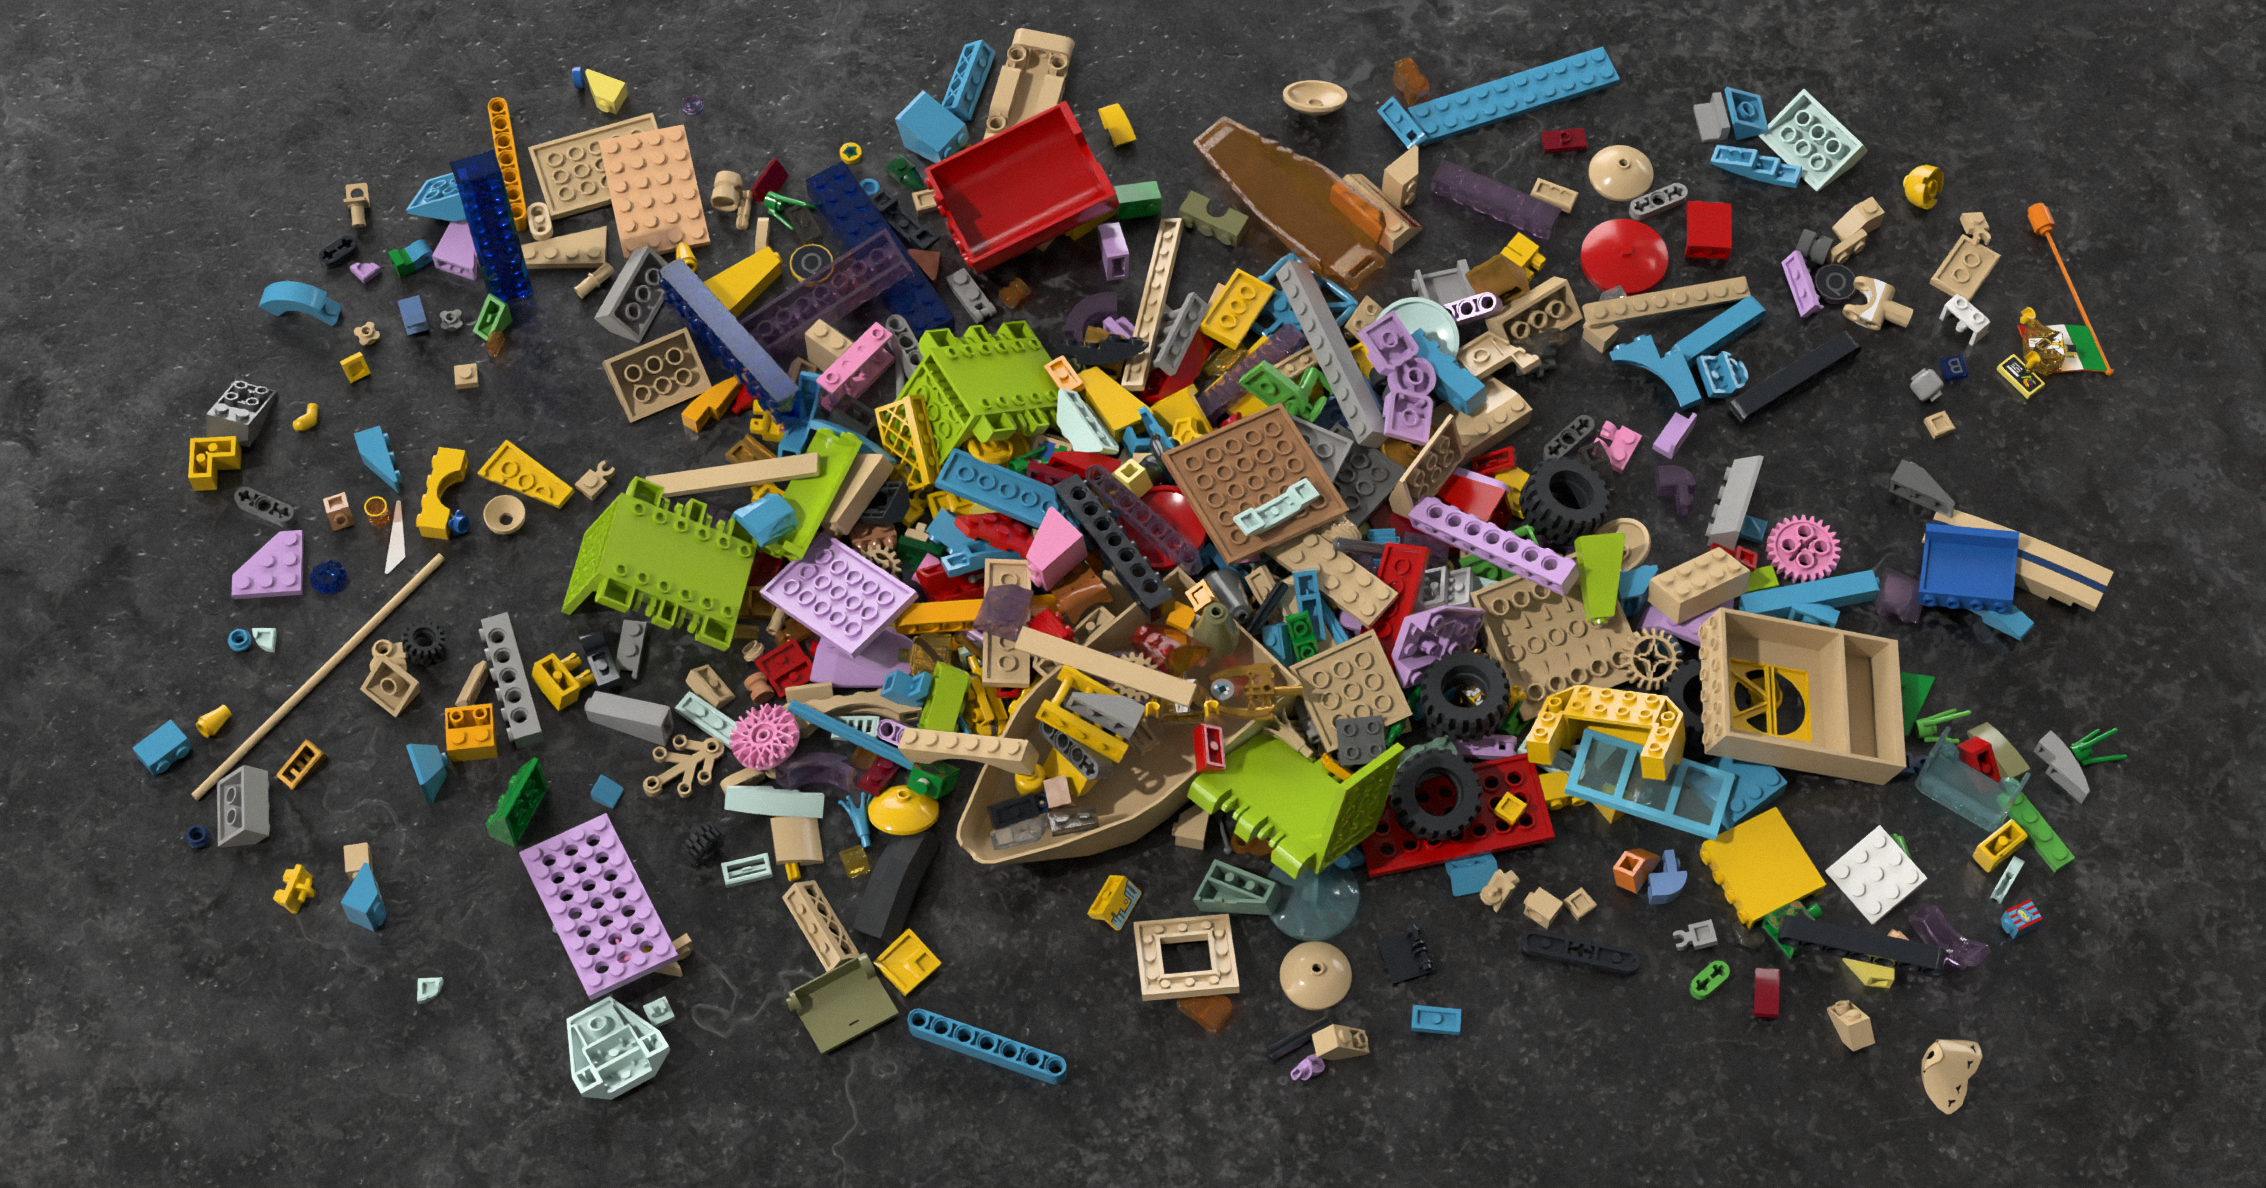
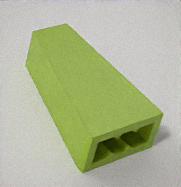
M1625 532L1580 536L1574 541L1586 622H1594V625L1608 623L1607 620L1615 614Z

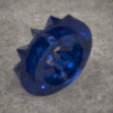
M331 559L328 562L321 561L316 567L313 566V571L309 574L312 587L322 594H331L339 591L347 579L345 568L340 562L337 563ZM330 570L332 576L328 578L326 583L323 575H327V572Z

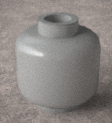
M1924 368L1911 378L1910 388L1921 401L1930 399L1932 402L1942 394L1940 390L1943 388L1944 383L1933 369L1926 370Z

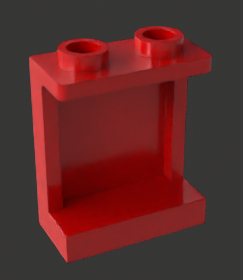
M1688 201L1685 210V217H1687L1685 257L1729 260L1732 249L1731 204Z

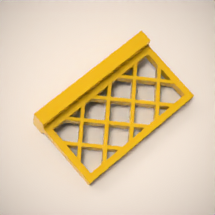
M924 395L906 396L902 400L874 409L884 450L893 458H895L896 454L902 458L899 467L893 465L894 468L890 474L891 482H899L901 476L907 480L906 485L909 492L935 485V481L941 472V467ZM902 405H904L906 411L905 418L899 414ZM884 411L892 414L889 423L885 421ZM896 419L903 422L900 431L894 428ZM907 427L910 428L911 439L904 436ZM891 432L897 436L894 445L889 440ZM902 440L908 444L905 453L899 450ZM912 449L915 450L916 461L910 458ZM907 462L913 466L910 475L904 472ZM918 471H920L922 483L915 480Z

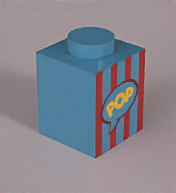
M2031 899L2006 910L2001 918V923L2005 932L2010 933L2011 937L2015 939L2038 928L2043 918Z

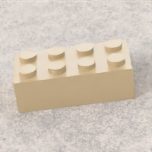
M1718 547L1649 580L1647 601L1678 625L1746 593L1750 570L1722 548Z

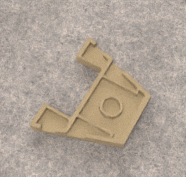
M1490 331L1460 347L1456 357L1460 369L1462 370L1465 367L1479 381L1511 361L1524 374L1541 365L1538 356H1531L1526 353L1525 349L1510 345L1509 341Z

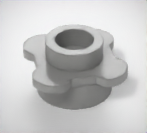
M459 309L448 312L442 311L440 313V318H442L441 328L448 331H455L461 328L463 325L460 320L462 312Z

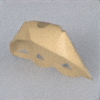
M1938 1039L1928 1048L1922 1059L1921 1074L1927 1095L1936 1107L1946 1114H1952L1963 1104L1967 1093L1968 1079L1976 1072L1982 1059V1052L1977 1042ZM1934 1051V1056L1927 1059L1930 1052ZM1967 1061H1973V1063L1970 1064V1068L1968 1069ZM1959 1085H1961V1088L1959 1089V1094H1958V1091H1957L1956 1087H1958ZM1948 1100H1956L1954 1103H1951L1950 1107H1948Z

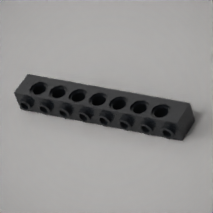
M1076 473L1054 485L1056 501L1148 620L1152 623L1174 611L1176 596L1170 587L1166 588L1159 572L1152 570L1148 558L1141 556L1136 543L1127 538V533L1123 526L1116 524L1110 510L1106 511L1100 497L1097 494L1094 496L1091 492L1089 483L1086 480H1082Z

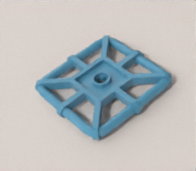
M1288 253V255L1282 257L1263 276L1260 275L1257 278L1272 286L1268 282L1276 276V273L1288 260L1308 264L1314 278L1317 280L1320 290L1325 286L1345 301L1327 303L1331 312L1344 311L1335 320L1339 328L1353 315L1358 307V301L1334 283L1328 274L1321 273L1306 260L1294 255V253ZM1275 288L1272 296L1274 299L1264 307L1260 315L1267 314L1276 322L1267 329L1254 322L1250 329L1258 334L1260 338L1265 335L1291 356L1301 350L1300 334L1303 332V329L1294 311H1291V305L1284 290L1280 292ZM1282 326L1294 335L1295 351L1274 336Z

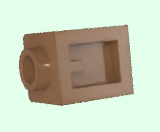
M345 492L323 499L327 516L334 531L355 524Z

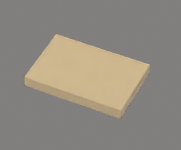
M1963 234L1931 278L1929 284L1952 297L1958 294L1970 302L1999 261L2001 255L1980 243L1974 245L1972 239Z

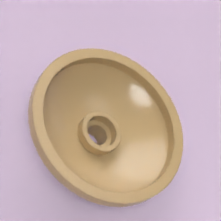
M1307 80L1295 82L1287 86L1283 91V99L1291 108L1303 114L1321 116L1343 107L1347 102V93L1340 86L1330 82Z
M1625 145L1606 147L1600 150L1590 162L1589 179L1592 186L1599 194L1610 200L1631 201L1637 199L1649 190L1653 181L1654 174L1651 162L1642 152L1633 147Z
M1631 518L1616 519L1601 526L1595 535L1625 532L1620 571L1636 570L1646 559L1651 547V538L1646 527L1641 522Z
M1310 941L1302 943L1290 950L1281 964L1280 983L1284 993L1293 1003L1308 1010H1325L1337 1005L1345 998L1351 986L1352 971L1349 961L1338 948L1325 942ZM1314 967H1319L1321 971L1314 972L1312 969Z

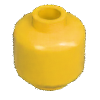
M1036 763L1032 775L1015 773V785L1020 794L1033 792L1035 796L1044 790L1043 781L1046 780L1044 769Z

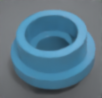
M243 629L232 631L228 638L230 648L238 652L248 649L252 643L251 635ZM240 639L244 640L241 643H237V641Z

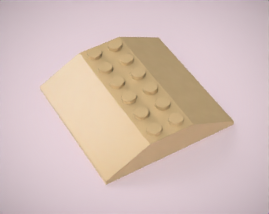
M1576 552L1563 557H1569L1577 564ZM1518 575L1470 593L1473 608L1486 611L1483 625L1479 631L1490 660L1494 659L1499 663L1498 668L1504 669L1506 678L1509 679L1510 689L1514 685L1522 687L1517 696L1521 692L1527 694V698L1523 701L1518 711L1523 722L1539 715L1547 696L1575 685L1611 688L1633 677L1631 674L1624 676L1623 673L1628 668L1620 667V664L1626 662V659L1619 658V655L1627 654L1621 647L1623 645L1630 646L1626 641L1628 637L1634 640L1635 638L1618 598L1616 599L1615 614L1607 620L1608 623L1594 625V622H1586L1579 577L1566 596H1562ZM1638 646L1635 648L1634 654L1641 653ZM1634 661L1636 669L1642 675L1646 674L1644 666Z

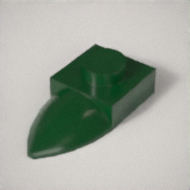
M900 153L885 166V171L900 184L911 189H924L923 180L915 170V165Z

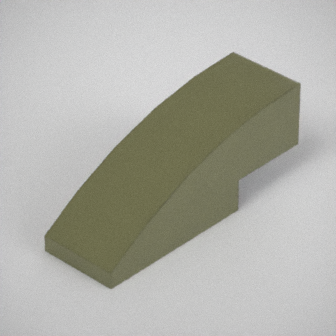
M1988 722L1967 731L1970 739L1977 736L1991 743L2000 777L2006 786L2028 775L2030 767L2022 756Z

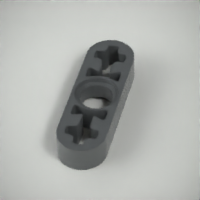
M1587 415L1578 416L1546 444L1543 451L1544 461L1554 457L1557 459L1567 457L1592 435L1595 426L1594 420ZM1580 424L1583 425V426H1584L1585 424H1587V425H1588V428H1586V427L1582 428V429L1580 430L1579 434H1578V431H1579V429H1580ZM1565 436H1571L1574 438L1575 442L1572 444H1567L1563 441L1562 438ZM1558 446L1560 447L1557 455H1549L1550 451L1553 453L1558 449Z
M242 487L235 492L234 499L236 504L244 511L281 527L291 526L296 520V514L289 504L249 487ZM249 495L250 500L245 499V500L242 502V499H241V498H242V497H243V498H246V497ZM261 504H271V508L269 510H259ZM288 512V517L284 516L283 518H281L279 513L285 515Z

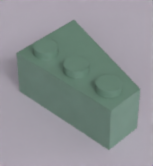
M1214 859L1193 901L1198 909L1203 912L1273 915L1283 894L1277 883Z

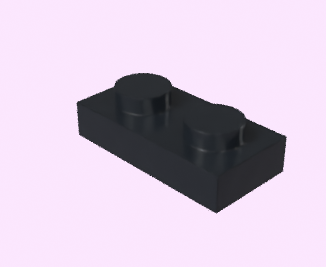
M1033 792L987 806L994 830L1039 816Z

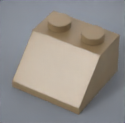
M1416 145L1384 169L1382 192L1400 208L1410 205L1416 198L1418 179V147Z

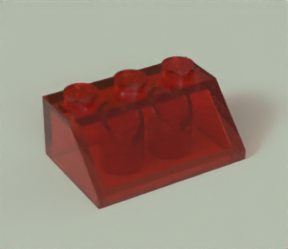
M1144 624L1128 637L1138 656L1140 653H1143L1144 660L1151 657L1150 665L1157 664L1158 670L1177 678L1211 651L1210 647L1173 626Z

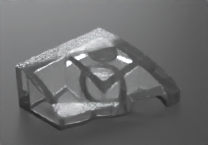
M1043 813L1037 818L1026 819L989 832L994 851L1039 841L1046 831L1049 820L1048 814Z

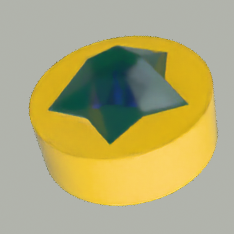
M846 143L840 148V158L845 164L853 165L861 160V148L856 143Z

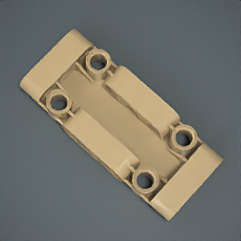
M1024 28L1016 30L1011 48L1007 51L1006 65L1002 66L983 140L1061 103L1068 76V66L1075 45L1071 38Z

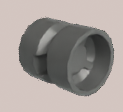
M1805 228L1797 244L1796 251H1801L1803 258L1811 257L1812 262L1823 266L1834 239L1824 235L1817 237L1816 232Z

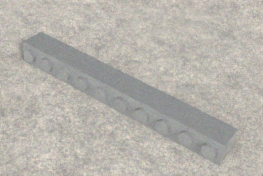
M1288 260L1276 273V276L1358 445L1378 448L1388 438V436L1383 435L1385 421L1308 264Z

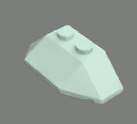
M1060 388L1058 391L1057 425L1062 430V435L1072 444V449L1074 451L1100 455L1117 454L1119 452V445L1090 406L1080 398L1081 396L1077 391Z

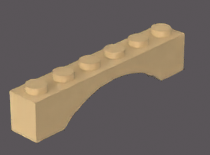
M882 688L874 692L866 693L860 691L854 695H835L830 699H811L808 702L802 703L832 718L848 714L870 713L893 720L910 722L920 720L922 714L921 706L910 707L901 705L880 696ZM787 703L784 706H782L785 711L786 709H788L790 703ZM793 715L799 726V739L808 738L819 728Z
M906 727L898 749L909 762L930 764L941 759H965L989 764L1011 773L1027 775L1033 774L1039 757V753L1029 740Z

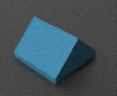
M1726 87L1725 94L1736 140L1767 133L1769 130L1761 96Z

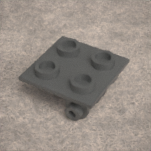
M1382 715L1335 720L1339 749L1337 758L1341 766L1368 764L1386 751Z

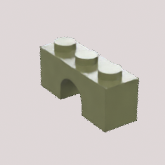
M1191 190L1179 209V218H1182L1184 226L1201 231L1206 236H1212L1225 245L1237 247L1248 230L1249 216L1229 208L1224 216L1213 217L1208 214L1210 212V199Z

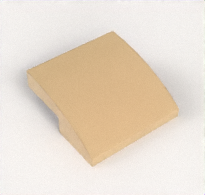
M778 817L770 819L777 865L800 862V866L824 863L817 818Z

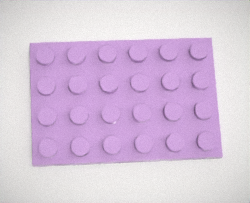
M825 531L810 543L800 561H791L759 591L764 599L853 659L919 597L915 590Z

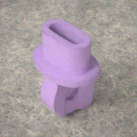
M1316 1053L1306 1057L1291 1071L1292 1079L1297 1080L1301 1078L1302 1080H1307L1311 1076L1319 1075L1325 1068L1322 1058H1318Z

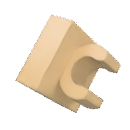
M918 522L915 530L907 528L906 537L930 543L926 524Z

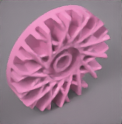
M766 703L765 706L760 705L761 710L759 711L752 707L751 712L746 711L747 718L743 719L739 716L741 722H735L738 728L736 730L731 728L732 734H730V738L732 741L729 742L730 748L743 766L752 770L771 769L783 763L794 752L800 736L799 726L793 715L787 709L785 711L781 705L777 706L774 704V708H771Z

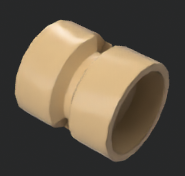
M732 171L718 172L714 182L715 188L712 191L711 205L721 211H735L739 206L743 178Z

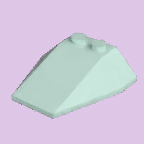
M610 996L567 1019L572 1079L582 1097L612 1100L654 1077L670 1051V1047L658 1029Z

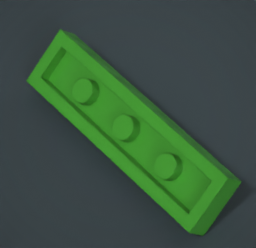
M2017 785L1997 796L1996 801L2007 815L2027 833L2028 841L2054 873L2074 861L2075 857Z

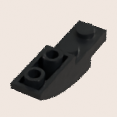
M1108 334V336L1100 341V344L1097 340L1080 342L1077 341V338L1065 337L1057 343L1056 352L1078 355L1077 364L1102 365L1133 357L1148 348L1149 342L1143 341V338L1140 337L1124 339L1118 334Z

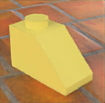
M587 69L585 71L587 83L597 108L604 112L617 114L628 95L625 82Z

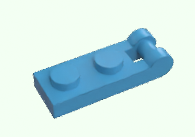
M1393 96L1377 110L1408 149L1414 145L1418 147L1421 143H1426L1429 140V137ZM1415 133L1417 136L1411 141L1409 137Z

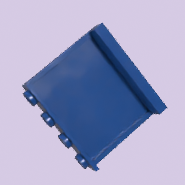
M1926 523L1918 604L1929 607L1943 606L1951 609L1964 608L1974 611L1986 610L1997 613H2012L2020 532Z

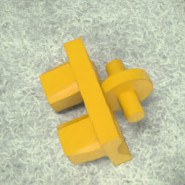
M296 864L294 869H286L283 881L287 886L285 890H277L273 899L291 913L297 914L306 897L315 896L316 891L311 887L314 876L307 872L302 865Z

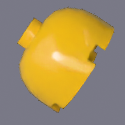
M1930 165L1918 166L1904 178L1903 187L1905 188L1906 197L1911 204L1927 210L1936 204L1938 199H1934L1937 192L1941 193L1944 181L1943 171H1940V168Z

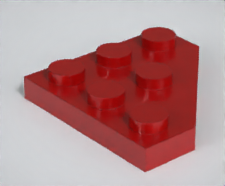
M999 512L957 516L954 521V525L966 537L974 540L979 537L990 541L989 546L1005 552L1009 548L1012 551L1019 552V557L1027 560L1026 555L1034 537L1016 519Z

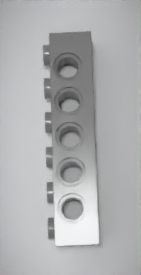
M508 612L481 619L483 628L479 629L482 643L487 641L488 648L484 649L487 661H492L494 668H490L493 682L498 681L499 688H495L498 701H503L505 705L504 708H501L504 722L509 721L510 728L506 729L510 742L515 741L517 749L543 742V734ZM499 639H503L501 643H494ZM503 659H509L506 663H500ZM508 679H515L511 683H506ZM516 698L520 699L517 703H511ZM522 718H525V719H526V720H525L524 722H522V723H517V721H518L519 719H522Z

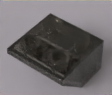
M846 393L832 408L827 421L842 425L863 435L870 441H873L880 433L875 411Z

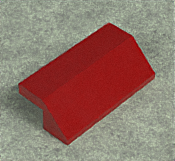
M942 563L916 570V576L928 602L974 600L984 597V578L978 579L972 584L969 583L968 577L972 574L976 576L985 573V567L951 578L948 577Z

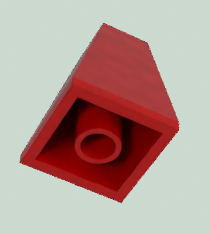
M1453 473L1434 496L1443 504L1456 506L1461 512L1468 515L1473 514L1483 522H1491L1503 531L1513 516L1505 489Z

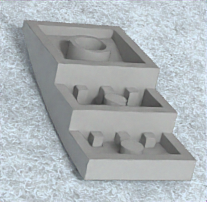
M1446 566L1425 570L1413 614L1443 605L1472 608L1470 593L1473 592L1474 571L1472 568L1467 567L1449 571Z

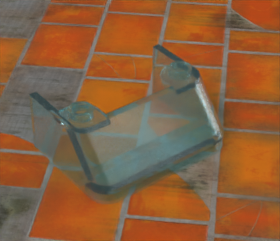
M1947 726L1930 751L1915 781V786L1921 793L1989 832H1996L2005 821L2031 774L2027 772L2020 783L2012 777H2004L1999 783L1957 759L1959 750L1956 745L1946 741L1951 730Z

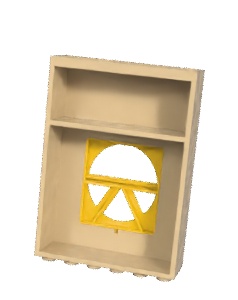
M1720 607L1699 627L1698 637L1700 638L1701 645L1699 650V658L1701 659L1700 680L1702 681L1700 698L1703 702L1701 721L1704 723L1702 743L1705 746V754L1879 785L1886 784L1906 768L1898 640ZM1753 670H1764L1765 691L1745 677V673ZM1774 672L1788 679L1797 688L1805 705V716L1801 726L1796 731L1787 735H1777ZM1736 683H1741L1765 702L1739 711L1734 698ZM1766 712L1767 733L1751 726L1747 719Z

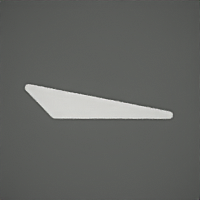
M399 500L396 502L385 568L386 574L392 571L405 558L401 501Z

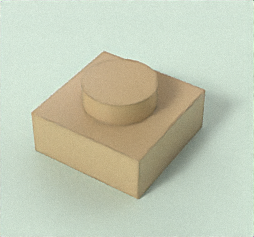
M476 363L454 366L456 389L479 387Z

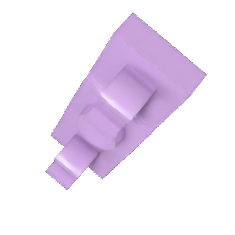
M1795 250L1781 263L1800 316L1807 318L1813 312L1818 313L1824 306L1820 305V296L1815 292V287L1809 273L1811 270L1805 264L1807 259L1803 258L1801 251Z

